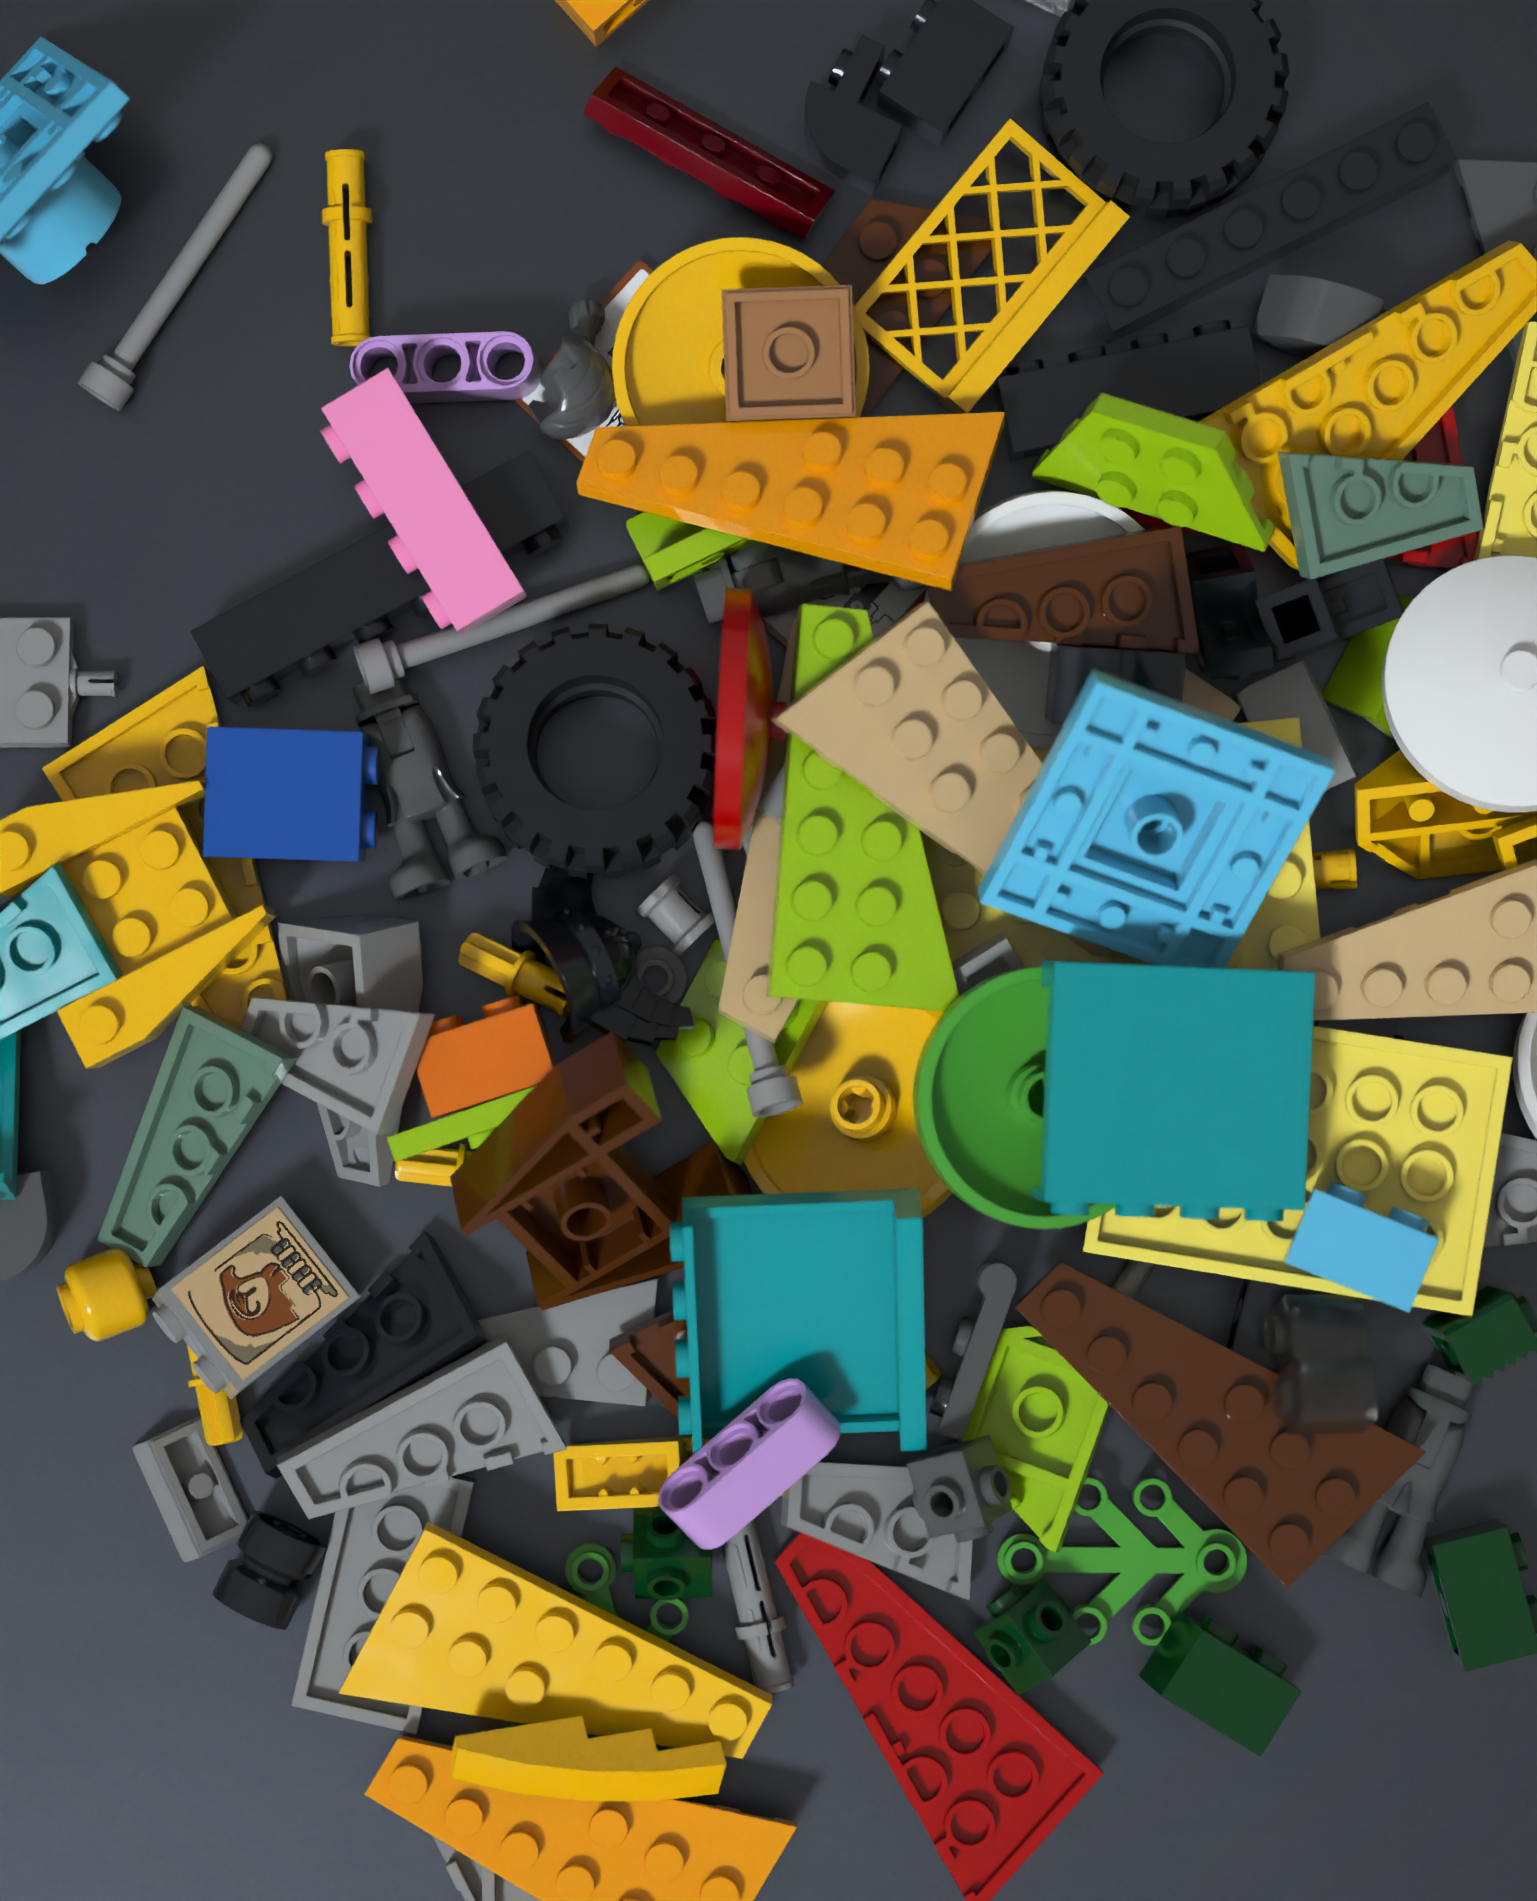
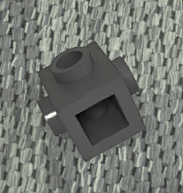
M990 1435L934 1448L907 1463L914 1487V1506L918 1515L925 1522L929 1538L954 1533L957 1543L974 1540L992 1533L994 1530L991 1522L1013 1510L1010 1501L1011 1486L1009 1477L1004 1468L999 1465Z

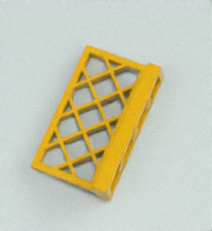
M1010 118L864 292L854 307L860 317L865 334L938 396L940 398L938 402L952 414L968 413L1130 216L1112 200L1105 202ZM1008 140L1029 157L1031 182L997 185L994 157ZM1040 167L1054 180L1041 181ZM985 169L986 185L970 187ZM1065 188L1084 205V208L1070 225L1045 227L1042 190ZM1031 191L1034 228L1001 230L998 193ZM987 194L990 231L956 234L955 204L962 196ZM945 218L946 235L930 236ZM1061 234L1047 251L1046 235ZM1035 236L1037 265L1029 274L1004 276L1001 239ZM991 240L994 277L960 279L957 242ZM947 243L950 280L915 283L913 255L921 245ZM904 267L906 284L889 285ZM1021 283L1006 300L1005 284ZM995 285L997 313L989 323L964 325L961 288ZM951 289L954 326L919 328L916 291ZM906 292L909 329L885 331L866 314L881 294ZM980 332L966 349L965 333ZM955 334L957 361L942 379L922 363L921 336ZM910 337L911 352L901 345L896 338Z

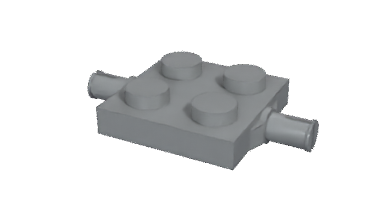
M0 618V748L72 747L73 714L79 703V697H117L118 687L115 685L118 684L117 670L80 671L74 655L75 623L71 618Z

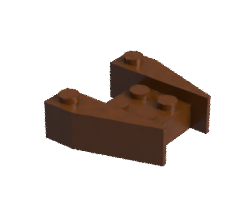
M614 1031L558 1063L450 1176L460 1228L466 1236L497 1219L528 1249L526 1256L537 1305L542 1310L684 1268V1262H671L670 1222H683L682 1197L753 1194L747 1175L736 1163L725 1158L715 1141L654 1177L622 1145L661 1122V1117L648 1068Z

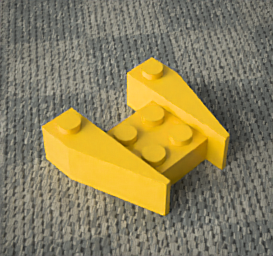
M198 780L30 806L0 820V895L14 897L26 891L59 861L122 972V975L116 981L57 1010L86 1069L101 1068L157 1039L180 1015L182 1007L189 1006L277 916L273 907L261 905L238 917L208 857L203 856V848L183 809L205 799L204 782Z

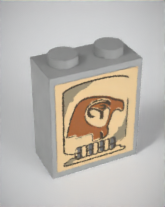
M280 1196L158 1289L152 1297L158 1309L152 1312L163 1332L174 1343L183 1338L198 1359L192 1365L204 1384L215 1394L223 1389L231 1400L353 1305L360 1298V1295L283 1197Z

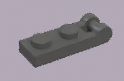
M1001 1260L986 1261L977 1271V1286L983 1293L974 1319L963 1316L959 1323L950 1352L959 1355L960 1359L952 1380L941 1376L929 1408V1413L939 1416L935 1426L937 1432L961 1441L1016 1290V1275L1011 1267Z

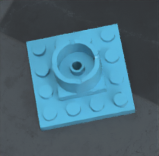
M41 36L0 80V254L27 279L35 284L42 285L59 278L87 255V245L89 243L97 244L117 215L121 204L119 191L114 184L84 157L85 152L83 150L92 140H102L114 130L122 117L120 109L130 98L110 79Z
M1092 670L977 889L980 903L1154 965L1225 968L1336 770L1330 758Z

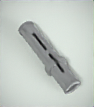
M754 1518L735 1536L724 1543L722 1549L740 1624L734 1626L737 1640H744L754 1686L772 1694L790 1689L795 1686V1683L791 1677L781 1631L787 1628L784 1615H777L766 1561Z

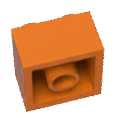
M517 995L482 1006L481 1009L485 1019L464 1025L461 1016L457 1017L456 1015L432 1022L416 1066L431 1118L445 1116L536 1086L558 1064V1060L540 1005L532 1003L525 1006L522 996L518 997Z

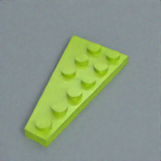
M801 604L798 606L790 703L874 639L867 610ZM788 733L766 996L945 1011L959 997L920 830L871 795V791L842 769L834 768L819 757L817 751L794 734Z

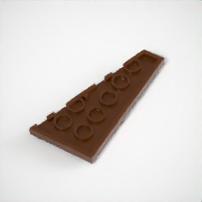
M1061 1261L1048 1271L1014 1305L1024 1318L1287 1588L1426 1453L1425 1450Z

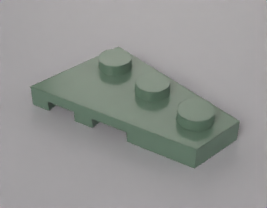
M1278 451L1301 577L1308 579L1318 578L1484 529L1475 472L1472 466Z

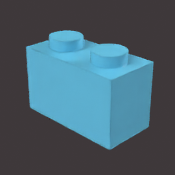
M1330 1182L1326 1193L1312 1189L1284 1262L1410 1313L1439 1240L1425 1233L1429 1220L1392 1206L1390 1214L1386 1218L1363 1208L1368 1196L1334 1182Z

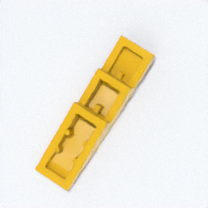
M692 1435L566 1445L567 1450L553 1453L557 1511L660 1507L658 1497L663 1483L675 1470L693 1456ZM702 1439L703 1446L711 1439Z
M583 1716L455 1736L450 1761L452 1779L517 1794L577 1801H660L714 1795L719 1792L726 1767V1760L720 1741L657 1751L651 1728L588 1739Z

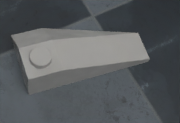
M381 915L277 922L281 968L289 1000L419 1012L423 989L422 944L420 941L419 921ZM317 1103L338 1178L378 1187L389 1184L393 1155L387 1137L398 1134L402 1108L393 1133L376 1135Z

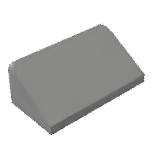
M1306 659L1236 692L1237 699L1248 722L1299 717L1302 748L1330 758L1336 770L1325 791L1360 775Z
M201 1415L133 1446V1453L179 1555L184 1562L201 1558L240 1538L248 1517L216 1446L208 1445L205 1441Z

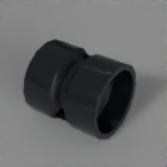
M253 1511L236 1544L243 1555L239 1559H231L227 1562L212 1594L222 1604L251 1620L269 1627L286 1630L303 1597L297 1584L299 1580L312 1579L327 1545L313 1534L286 1520L265 1512Z

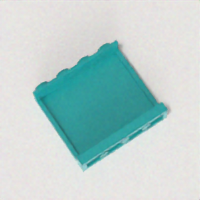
M1042 960L1041 987L1049 988L1041 1182L1040 1187H1032V1197L1044 1202H1051L1050 1213L1063 1215H1090V1203L1115 1204V1215L1127 1217H1155V1205L1180 1206L1179 1217L1190 1219H1219L1220 1208H1244V1219L1271 1222L1283 1221L1284 1210H1305L1315 972Z
M919 1189L682 1197L683 1222H670L671 1262H684L685 1281H673L674 1320H687L688 1338L675 1339L677 1378L690 1379V1396H678L679 1435H692L693 1455L703 1447L702 1439H712L769 1388L789 1378L799 1379L813 1392L838 1420L841 1427L840 1433L899 1431L901 1451L927 1450L923 1228Z

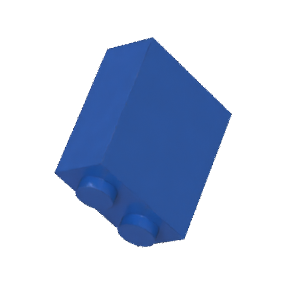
M207 726L203 856L366 862V849H376L378 840V812L367 810L368 784L378 785L379 746H369L370 734L365 732Z

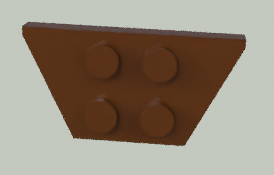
M870 199L821 266L840 285H852V303L855 305L933 209ZM954 213L956 234L990 231L989 219ZM945 218L930 236L946 235ZM1000 221V229L1007 230L1008 226ZM991 240L957 242L960 279L974 277L992 252ZM947 243L921 245L913 255L915 283L950 280ZM904 267L889 285L906 284ZM951 289L916 291L919 328L936 327L952 306ZM906 292L881 294L866 314L885 331L909 329ZM866 334L870 367L869 383L860 417H870L905 370L902 365ZM929 336L920 337L921 347ZM910 337L896 338L901 345L911 352Z

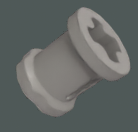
M673 873L636 909L635 914L640 919L648 917L675 944L673 952L680 958L715 924V919L712 911L705 913L679 887L681 879Z

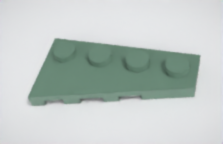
M183 1006L97 1241L110 1248H118L125 1251L131 1260L144 1267L161 1266L297 1058L198 1006Z

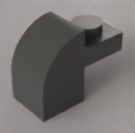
M1270 274L1251 335L1292 356L1310 357L1387 312V310L1382 308L1383 299L1348 285L1309 276Z
M51 1169L17 1175L16 1200H0V1283L15 1279L31 1271L46 1257L54 1243L58 1230L59 1214Z

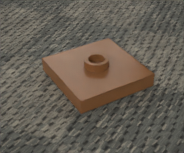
M852 285L722 290L726 421L856 416Z

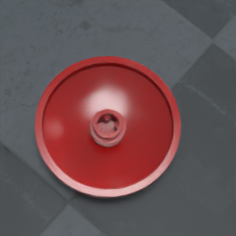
M748 588L725 589L716 744L714 849H741L762 795L771 754V740L784 741L785 731L769 720L786 707V702L773 701L774 687L765 628L753 590Z

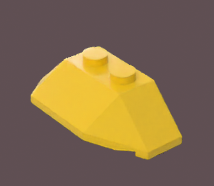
M1401 749L1354 784L1355 827L1358 846L1368 852L1373 851L1389 864L1417 880L1502 870L1491 832L1537 815V811L1512 813L1491 811L1459 801L1442 792L1426 780L1407 760ZM1537 837L1513 845L1518 865L1537 858Z

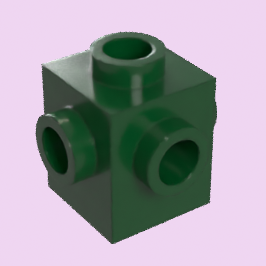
M660 1507L634 1508L633 1533L621 1534V1572H634L635 1599L656 1598L659 1600H674L677 1598L712 1597V1549L707 1550L698 1547Z
M1046 1580L1041 1581L1025 1592H1022L1017 1584L1005 1590L986 1606L992 1616L973 1632L985 1649L990 1662L1003 1673L1018 1695L1053 1677L1091 1643V1640L1071 1615L1065 1601L1054 1592Z

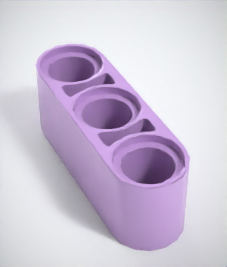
M506 331L375 336L365 339L356 346L351 354L349 365L351 376L359 386L370 379L371 367L378 359L387 356L397 358L398 368L394 378L410 404L517 400L527 397L536 390L543 372L541 360L528 342L518 334ZM509 352L522 353L525 363L523 370L518 376L509 380L496 378L495 366L501 356ZM448 354L460 356L461 368L455 378L443 383L433 380V366L439 358Z
M794 1378L782 1380L769 1388L667 1478L659 1491L658 1502L660 1508L701 1549L711 1550L720 1547L750 1523L835 1447L840 1437L841 1427L839 1422L802 1381Z

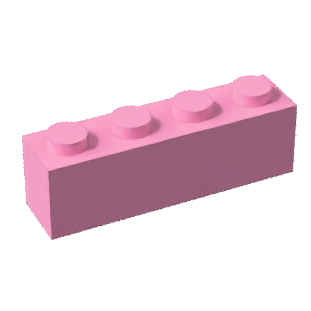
M388 368L321 408L330 422L328 426L320 430L321 434L340 464L352 458L364 480L354 485L355 490L373 519L385 513L398 535L387 542L407 574L419 568L431 588V591L422 595L421 598L441 630L453 624L456 631L462 637L527 597Z

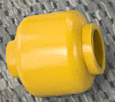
M110 1248L71 1263L65 1270V1283L56 1286L61 1306L73 1333L76 1334L84 1331L86 1336L96 1342L143 1325L149 1313L147 1299L152 1298L157 1292L149 1268L137 1262L133 1263L127 1253L118 1248Z

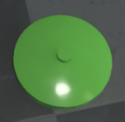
M1042 966L1024 967L1005 971L979 982L958 997L940 1016L931 1029L918 1059L913 1087V1112L918 1136L928 1161L943 1183L960 1200L978 1212L1004 1223L1025 1228L1057 1229L1093 1220L1115 1208V1204L1090 1203V1215H1063L1050 1213L1051 1202H1044L1032 1197V1187H1040L1049 988L1041 987Z

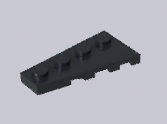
M425 1231L408 1247L412 1253L392 1273L385 1271L368 1288L371 1295L345 1321L340 1317L323 1335L326 1341L305 1363L297 1361L240 1420L267 1475L275 1479L282 1476L277 1466L278 1456L451 1364L488 1342L435 1239Z

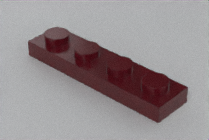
M616 66L593 91L583 115L601 124L609 133L628 139L656 155L665 165L688 173L712 187L720 196L739 202L767 218L778 229L792 232L804 240L827 210L835 193V190Z

